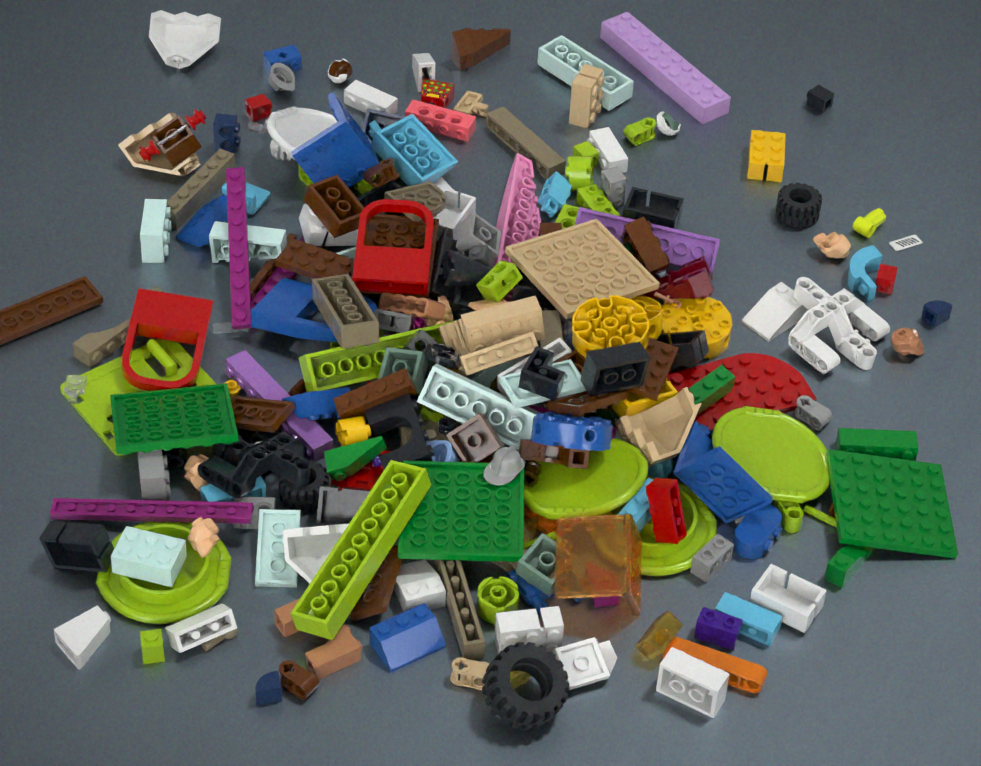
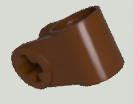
M388 158L367 169L363 174V179L366 183L378 188L389 181L397 179L400 174L395 169L394 159Z
M286 660L279 665L281 687L295 694L300 699H306L320 684L318 677L313 672L304 669L294 661Z

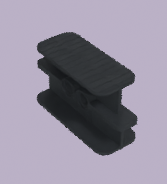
M444 227L436 244L429 296L431 293L451 299L450 307L452 313L455 312L457 306L474 311L468 304L485 300L476 285L443 287L439 283V274L443 272V268H440L445 251H458L456 248L457 240L446 237L448 227Z

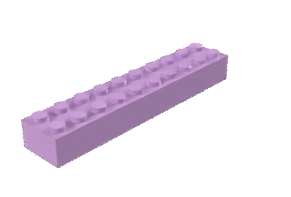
M629 12L601 23L600 38L701 124L729 113L731 97Z

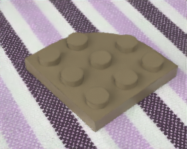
M429 181L385 192L384 199L409 200L421 203L431 211L434 218L445 208L446 196L439 187ZM403 213L412 221H421V218L417 215Z

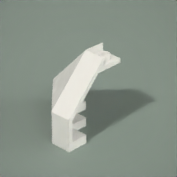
M160 10L151 13L149 38L165 64L180 69L190 66L219 42L221 18L209 13L201 16H195L187 12L173 15Z
M349 523L283 529L285 561L307 582L311 583Z

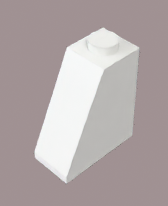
M429 53L412 54V69L417 90L421 92L423 79L435 80V61Z
M97 605L54 629L55 643L78 670L85 665L111 632V618L106 611L103 612Z

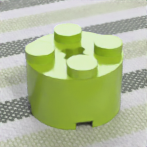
M568 156L566 177H569V184L572 185L570 191H577L579 188L593 185V157Z
M499 576V579L486 578L479 584L476 612L484 621L495 626L496 613L518 611L519 591L514 581L507 577Z

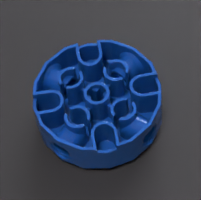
M555 412L536 413V416L533 417L531 441L549 446H565L564 448L610 450L613 425L611 420L601 419L600 417H574L572 413L563 415L556 414Z

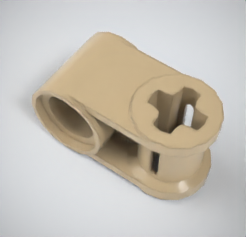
M461 657L456 658L452 662L453 672L450 675V680L457 686L482 690V687L485 685L482 682L483 676L489 663Z

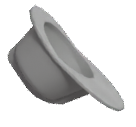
M274 63L271 66L268 77L269 84L275 91H293L295 89V77L292 70L282 63Z
M515 445L500 448L495 452L492 461L484 470V478L487 482L493 485L507 484L525 467V462L520 457Z

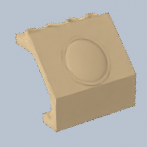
M461 319L438 327L444 345L456 350L455 353L457 355L461 353L462 356L459 357L461 366L457 370L464 377L530 355L534 348L538 346L534 333L530 332L469 353L465 343Z

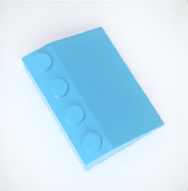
M413 114L377 131L371 142L373 150L383 160L388 158L394 159V166L400 174L399 177L408 186L429 181L434 183L458 163L456 158Z

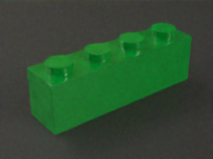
M723 365L688 389L694 396V404L701 403L697 415L732 391L736 376Z
M838 428L836 447L839 451L916 461L919 449L916 431Z

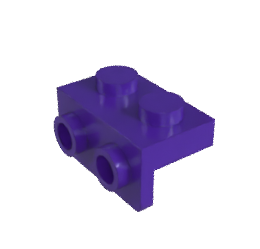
M703 607L696 621L694 638L734 650L743 620Z

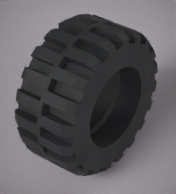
M518 642L514 646L509 645L505 647L488 665L482 680L483 684H485L482 687L483 695H487L485 702L487 706L492 707V714L494 716L498 715L502 723L506 724L508 722L511 724L510 727L516 729L519 726H522L523 730H530L531 727L536 729L548 723L561 710L568 698L569 682H566L569 677L567 671L562 669L564 665L561 660L557 661L556 655L552 651L550 653L547 652L546 647L542 645L536 647L535 643L528 642L526 645H524V642ZM523 671L530 674L540 686L541 700L530 701L519 696L511 685L510 672Z

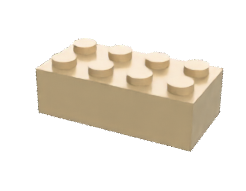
M536 296L461 315L465 343L469 353L530 332L534 333L536 341L546 339L542 310Z

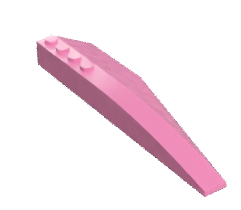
M519 153L515 155L496 223V228L501 231L499 254L494 258V266L500 260L515 264L505 254V247L536 238L539 234L541 218L539 208L536 205L538 197L535 196L536 184L533 182V163ZM513 288L503 297L508 302H512Z

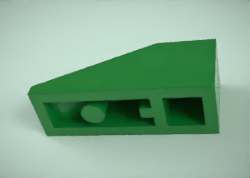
M382 436L324 451L327 472L331 479L339 481L352 476L386 450L387 447Z
M847 545L838 550L827 564L825 580L843 588L871 555L873 549L870 547Z

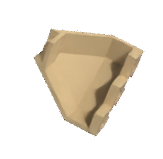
M168 113L157 123L149 124L138 134H132L118 144L133 167L185 176L200 166L196 152L174 167L161 149H158L161 154L151 156L152 161L150 162L148 160L144 161L138 153L141 151L139 147L145 148L149 145V140H152L155 145L156 142L151 134L177 117L175 113Z
M685 387L676 396L631 417L627 415L620 417L615 424L622 441L637 447L646 457L649 467L672 459L681 452L701 403L695 405L693 394Z

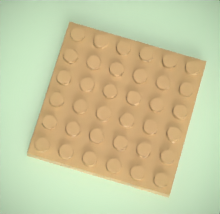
M598 219L505 247V254L565 319L572 318L581 304L595 297L601 299L609 298V295H618L630 299L659 289L660 283Z

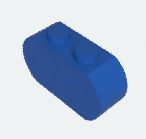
M767 505L747 514L734 531V551L747 559L761 558L765 551H770L773 540L775 538L778 539L783 530L781 527L782 515L780 511L772 505Z

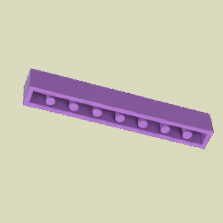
M246 350L226 359L225 372L227 376L236 381L237 385L246 392L248 397L282 401V398L290 397ZM292 412L279 426L281 432H286L293 439L297 438L308 448L306 458L317 462L325 458L324 451L333 449V439L314 420L308 421V418H298Z

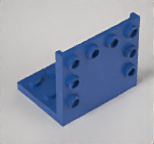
M332 92L327 95L330 100L328 105L334 112L332 114L337 123L291 151V155L313 183L338 175L349 188L361 181L364 172L379 164V161L366 134L336 94Z
M694 421L680 452L674 474L726 524L771 504L773 497L720 446L713 449L712 440L697 427L698 422Z

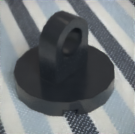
M439 343L433 344V346L431 344L427 345L424 354L435 364L449 368L461 366L459 357L462 355L461 353L457 355L455 353L456 350L452 347Z

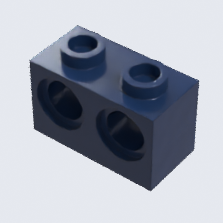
M216 113L213 123L214 151L217 152L219 149L235 153L241 143V137L238 136L240 123H237V115Z

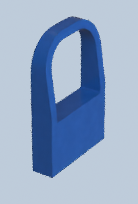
M282 278L251 310V327L296 338L338 342L327 324L308 320L318 310L313 301L312 284ZM363 296L368 306L374 313L375 309H377L376 304L369 298Z

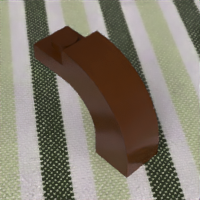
M520 439L519 454L523 460L551 462L569 468L587 469L589 450L570 449L558 445L549 446L535 443L529 439Z

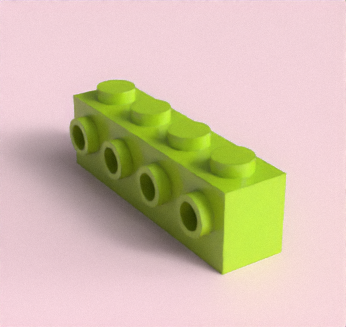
M597 184L577 189L576 203L579 207L620 216L619 212L614 209L611 201H608L603 190H600Z

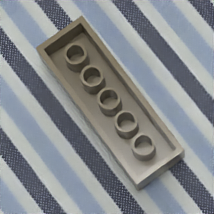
M349 274L312 279L313 301L341 348L350 349L359 345L370 346L373 343L379 342V321Z

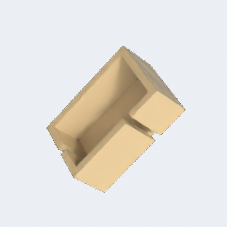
M584 64L579 74L573 80L569 124L588 129L590 124L595 122L597 113H600L602 110L600 101L603 97L604 91L602 86L605 81L603 69Z

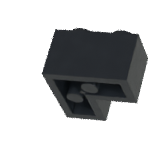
M536 346L521 370L518 387L555 401L562 390L565 372L552 367L554 352Z

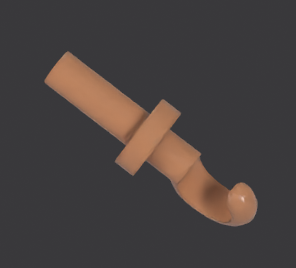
M655 292L654 296L664 300V304L677 303L676 308L681 307L679 300H672L669 295L666 297Z

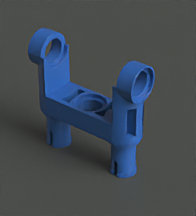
M515 570L505 573V577L517 584L519 594L526 604L533 606L540 617V608L549 607L545 603V599L564 591H568L576 602H579V599L582 601L586 597V592L577 583L578 579L572 571H570L550 597L532 584L529 585L526 580L516 574Z

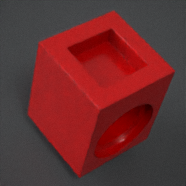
M264 94L245 99V113L252 122L270 116L273 105L271 100L267 99Z
M885 264L879 265L875 283L877 292L892 295L898 267Z

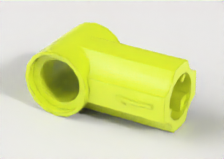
M874 209L865 217L859 216L854 221L852 229L864 237L870 238L875 229L886 220V215L882 209Z

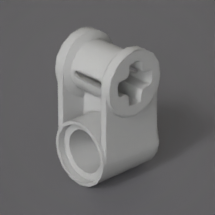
M809 396L798 397L796 401L797 408L794 410L795 418L814 430H821L832 418L830 409L814 401Z

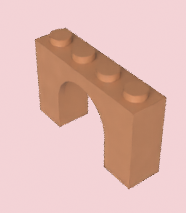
M299 599L274 610L275 625L284 637L300 631L296 629L290 614ZM343 624L333 640L305 653L306 667L318 679L324 678L360 661L362 645L358 639L352 636L349 626Z

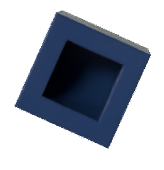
M939 300L927 302L924 304L921 318L935 328L950 319L953 305Z
M278 671L269 672L257 681L255 687L256 705L282 701V687Z

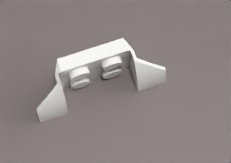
M595 637L555 648L552 651L556 655V660H561L563 663V671H567L569 678L566 682H569V690L608 679L617 660L610 640L598 643Z

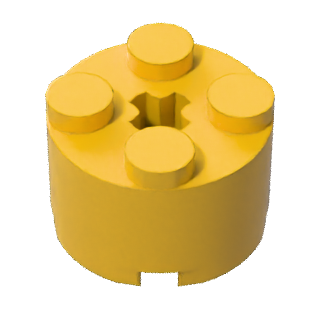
M364 416L341 419L336 422L337 441L340 442L341 447L368 440V437L371 436L369 424L366 425Z

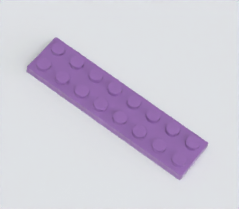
M579 207L575 225L598 219L621 244H624L621 238L624 225L634 221V219ZM651 224L654 236H657L661 242L663 253L666 252L669 257V265L683 268V264L705 256L713 274L720 239Z

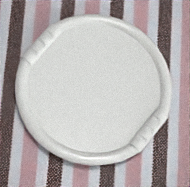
M293 106L272 112L267 120V129L272 139L293 158L291 151L337 123V121L331 114Z

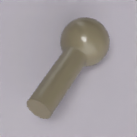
M236 628L202 644L203 649L208 651L225 638H234L237 635L238 629Z

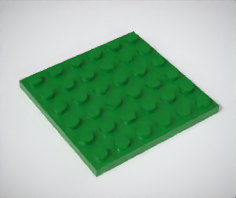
M227 383L110 395L117 454L129 455L133 452L149 453L153 450L161 449L169 451L180 447L188 449L200 445L212 446L219 443L232 444L233 442H239Z
M828 449L826 458L840 544L956 559L958 549L941 464Z
M403 461L405 464L425 468L431 482V487L399 535L398 559L518 562L523 556L524 468L511 482L504 485H493L484 478V470L489 463Z

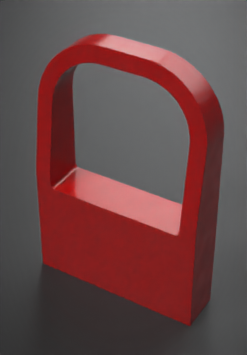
M382 199L368 204L362 210L359 219L352 277L359 291L428 295L434 219L431 211L426 206L409 200ZM382 212L417 215L426 225L424 249L365 246L367 224L373 216Z
M138 288L122 354V374L126 381L135 388L145 391L192 387L199 376L212 317L213 300ZM136 336L196 345L190 372L182 379L176 381H164L138 375L130 366Z

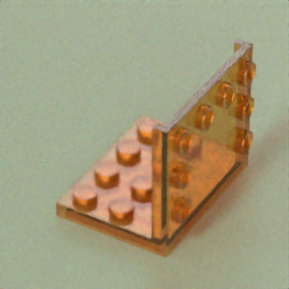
M632 514L557 518L556 599L622 596L623 601H626V608L630 610L632 616H641L642 537Z

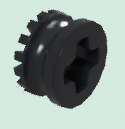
M443 417V419L439 420V432L442 435H447L456 429V420L450 417Z

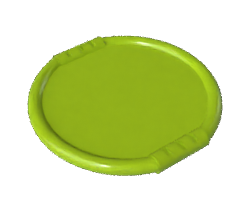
M743 406L727 412L715 424L712 433L713 449L720 446L773 497L772 500L803 503L819 497L830 486L826 458L827 449L822 441L798 420L781 413L779 410Z
M611 439L610 450H589L587 469L569 468L557 463L536 461L541 465V473L538 475L537 484L533 487L524 485V503L531 511L548 520H586L604 515L622 506L639 492L648 476L647 459L634 445L620 439Z
M678 482L687 536L678 544L656 542L652 518L634 540L617 532V516L628 502L604 515L586 519L585 529L601 557L613 565L635 574L665 576L680 573L691 568L693 556L716 536L717 520L709 507L685 484Z
M147 521L135 525L133 528L186 540L187 557L173 586H165L112 573V564L107 572H98L96 585L105 601L123 616L149 624L177 623L210 609L221 599L228 590L232 557L229 555L223 542L219 540L212 547L209 554L201 558L198 551H194L191 543L188 541L187 536L193 527L191 522ZM120 533L111 541L114 549L122 533Z

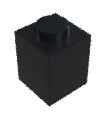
M818 84L808 91L806 105L823 114L832 107L834 93Z

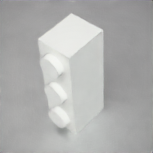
M355 80L344 89V103L366 113L367 108L392 114L397 112L398 98L358 80Z
M610 128L591 130L587 141L599 152L598 161L602 170L618 166L622 173L627 172L628 157Z
M219 604L168 626L165 630L170 646L181 653L237 628L232 609L224 604Z

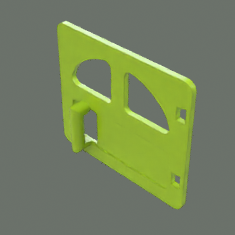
M150 339L147 345L133 350L130 360L131 368L138 375L164 381L182 379L190 372L193 358L178 342L163 339ZM122 356L72 378L60 386L64 397L109 449L118 456L123 454L116 453L113 423L108 421L112 418L110 395L145 391L135 388L126 381L122 374ZM155 357L164 366L166 375L158 376L147 364L146 360ZM200 367L199 376L195 383L196 386L215 385L216 383ZM79 397L83 402L78 404L74 399ZM108 433L113 435V438L110 440L106 436Z

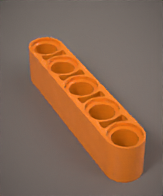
M679 637L670 638L662 655L664 659L671 647L681 650L692 657L703 660L705 663L729 673L728 685L751 693H759L762 690L768 675L766 668L761 665Z

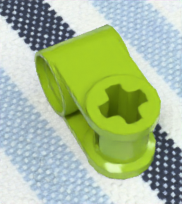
M644 118L629 124L624 128L623 135L634 146L653 140L656 137V132L654 131L656 120Z
M774 500V507L782 515L781 523L784 529L789 533L799 532L802 527L804 514L799 503Z

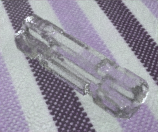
M223 322L221 325L220 323H213L212 326L214 334H221V332H224V334L239 333L241 330L242 332H249L250 328L233 330L232 322Z

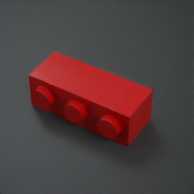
M655 478L646 486V495L649 501V512L652 517L653 533L655 534L656 542L678 544L687 536L678 480Z

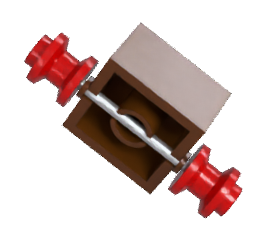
M195 109L194 115L191 117L184 116L187 122H184L181 116L178 115L153 132L151 136L156 142L155 145L152 140H149L147 147H139L141 151L138 153L144 161H152L151 156L154 154L160 155L161 153L158 149H161L174 167L202 148L190 128L195 131L196 125L199 123L206 124L204 120L207 118L201 110L197 111Z

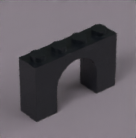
M409 393L365 410L369 425L375 436L397 427H406L412 430L411 437L405 445L379 456L383 470H385L390 460L401 463L403 461H433L432 457L435 456L431 444H427V441L430 440L426 429H422V426L425 425L421 414H417V411L420 410L416 399L412 400Z

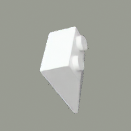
M780 282L767 291L742 319L741 323L769 342L798 323L806 313L807 308L795 300L793 297L794 290Z
M426 559L400 566L394 591L404 612L423 603L430 610L445 607L446 589L440 576Z

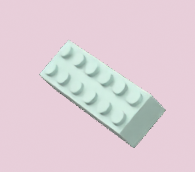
M561 35L538 48L537 64L571 87L573 80L579 74L584 64L603 69L605 81L602 90L604 93L600 103L608 111L632 97L634 84L632 79Z
M435 364L432 367L417 400L418 403L463 424L477 414L484 413L501 441L509 446L515 445L518 450L520 439L531 440L533 417L536 416V413H540L528 406L515 409L508 397L439 364Z

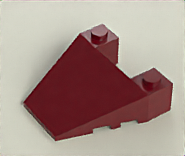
M705 256L683 264V268L667 272L668 275L655 278L660 283L659 289L642 294V296L660 299L654 296L655 292L666 297L669 295L670 299H697L699 297L704 299L711 296V293L714 292L711 282L713 275Z

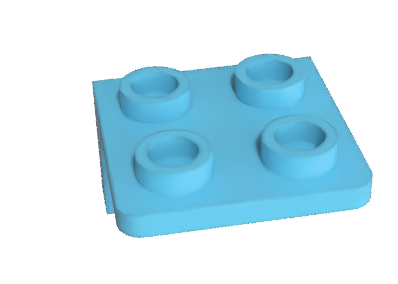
M227 183L222 186V195L224 194L226 197ZM246 183L247 213L254 215L268 200L270 192Z

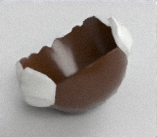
M346 59L335 60L330 65L328 77L334 83L345 82L353 73L352 66Z

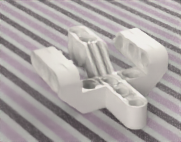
M806 277L798 278L793 297L807 308L808 311H806L789 334L788 344L792 350L823 374L829 372L840 364V357L834 350L815 336L816 333L829 326L836 349L863 370L871 369L877 351L871 345L869 339L878 341L889 334L890 327L888 323L845 288L830 296L811 279ZM861 331V334L863 336L866 335L868 338L864 339L861 335L858 334V332Z

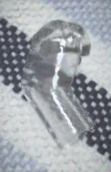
M268 119L265 120V124L250 121L248 129L258 133L268 132Z

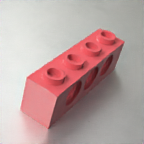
M412 100L405 110L406 117L413 114L430 132L468 142L476 130V116L417 100Z

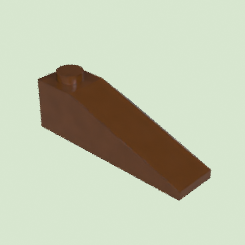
M464 28L451 32V60L459 70L475 66L509 45L511 30L493 28L492 30L479 28V30H472L471 28Z

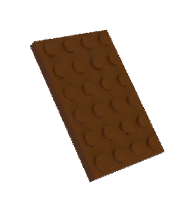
M376 214L367 224L365 246L424 249L426 225L422 219L421 221H412L407 216ZM434 219L433 223V241L428 295H401L414 296L417 298H429L430 283L439 229V219ZM360 291V293H369V294H382V293H383V292Z

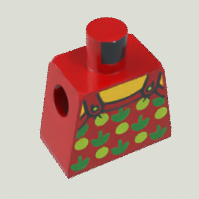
M423 79L421 102L447 109L454 99L455 84Z

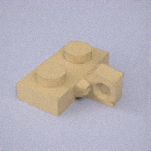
M467 90L453 110L469 115L477 114L478 116L486 117L489 112V105L481 103L483 101V94Z

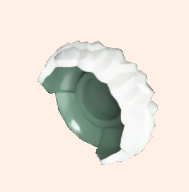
M662 111L656 116L657 127L661 133L673 136L680 131L681 124L674 121L670 114Z

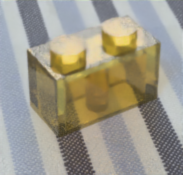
M668 610L654 620L635 647L646 658L652 660L663 653L683 624Z

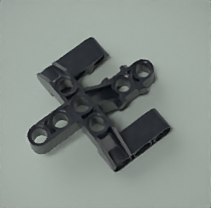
M257 431L250 436L251 444L242 440L241 436H238L239 442L213 444L212 453L215 456L199 464L197 468L198 474L202 479L238 499L251 492L255 487L256 478L270 470L297 486H306L309 483L312 464L305 459L308 448L297 438L293 439L284 431L281 433L277 431L274 433Z

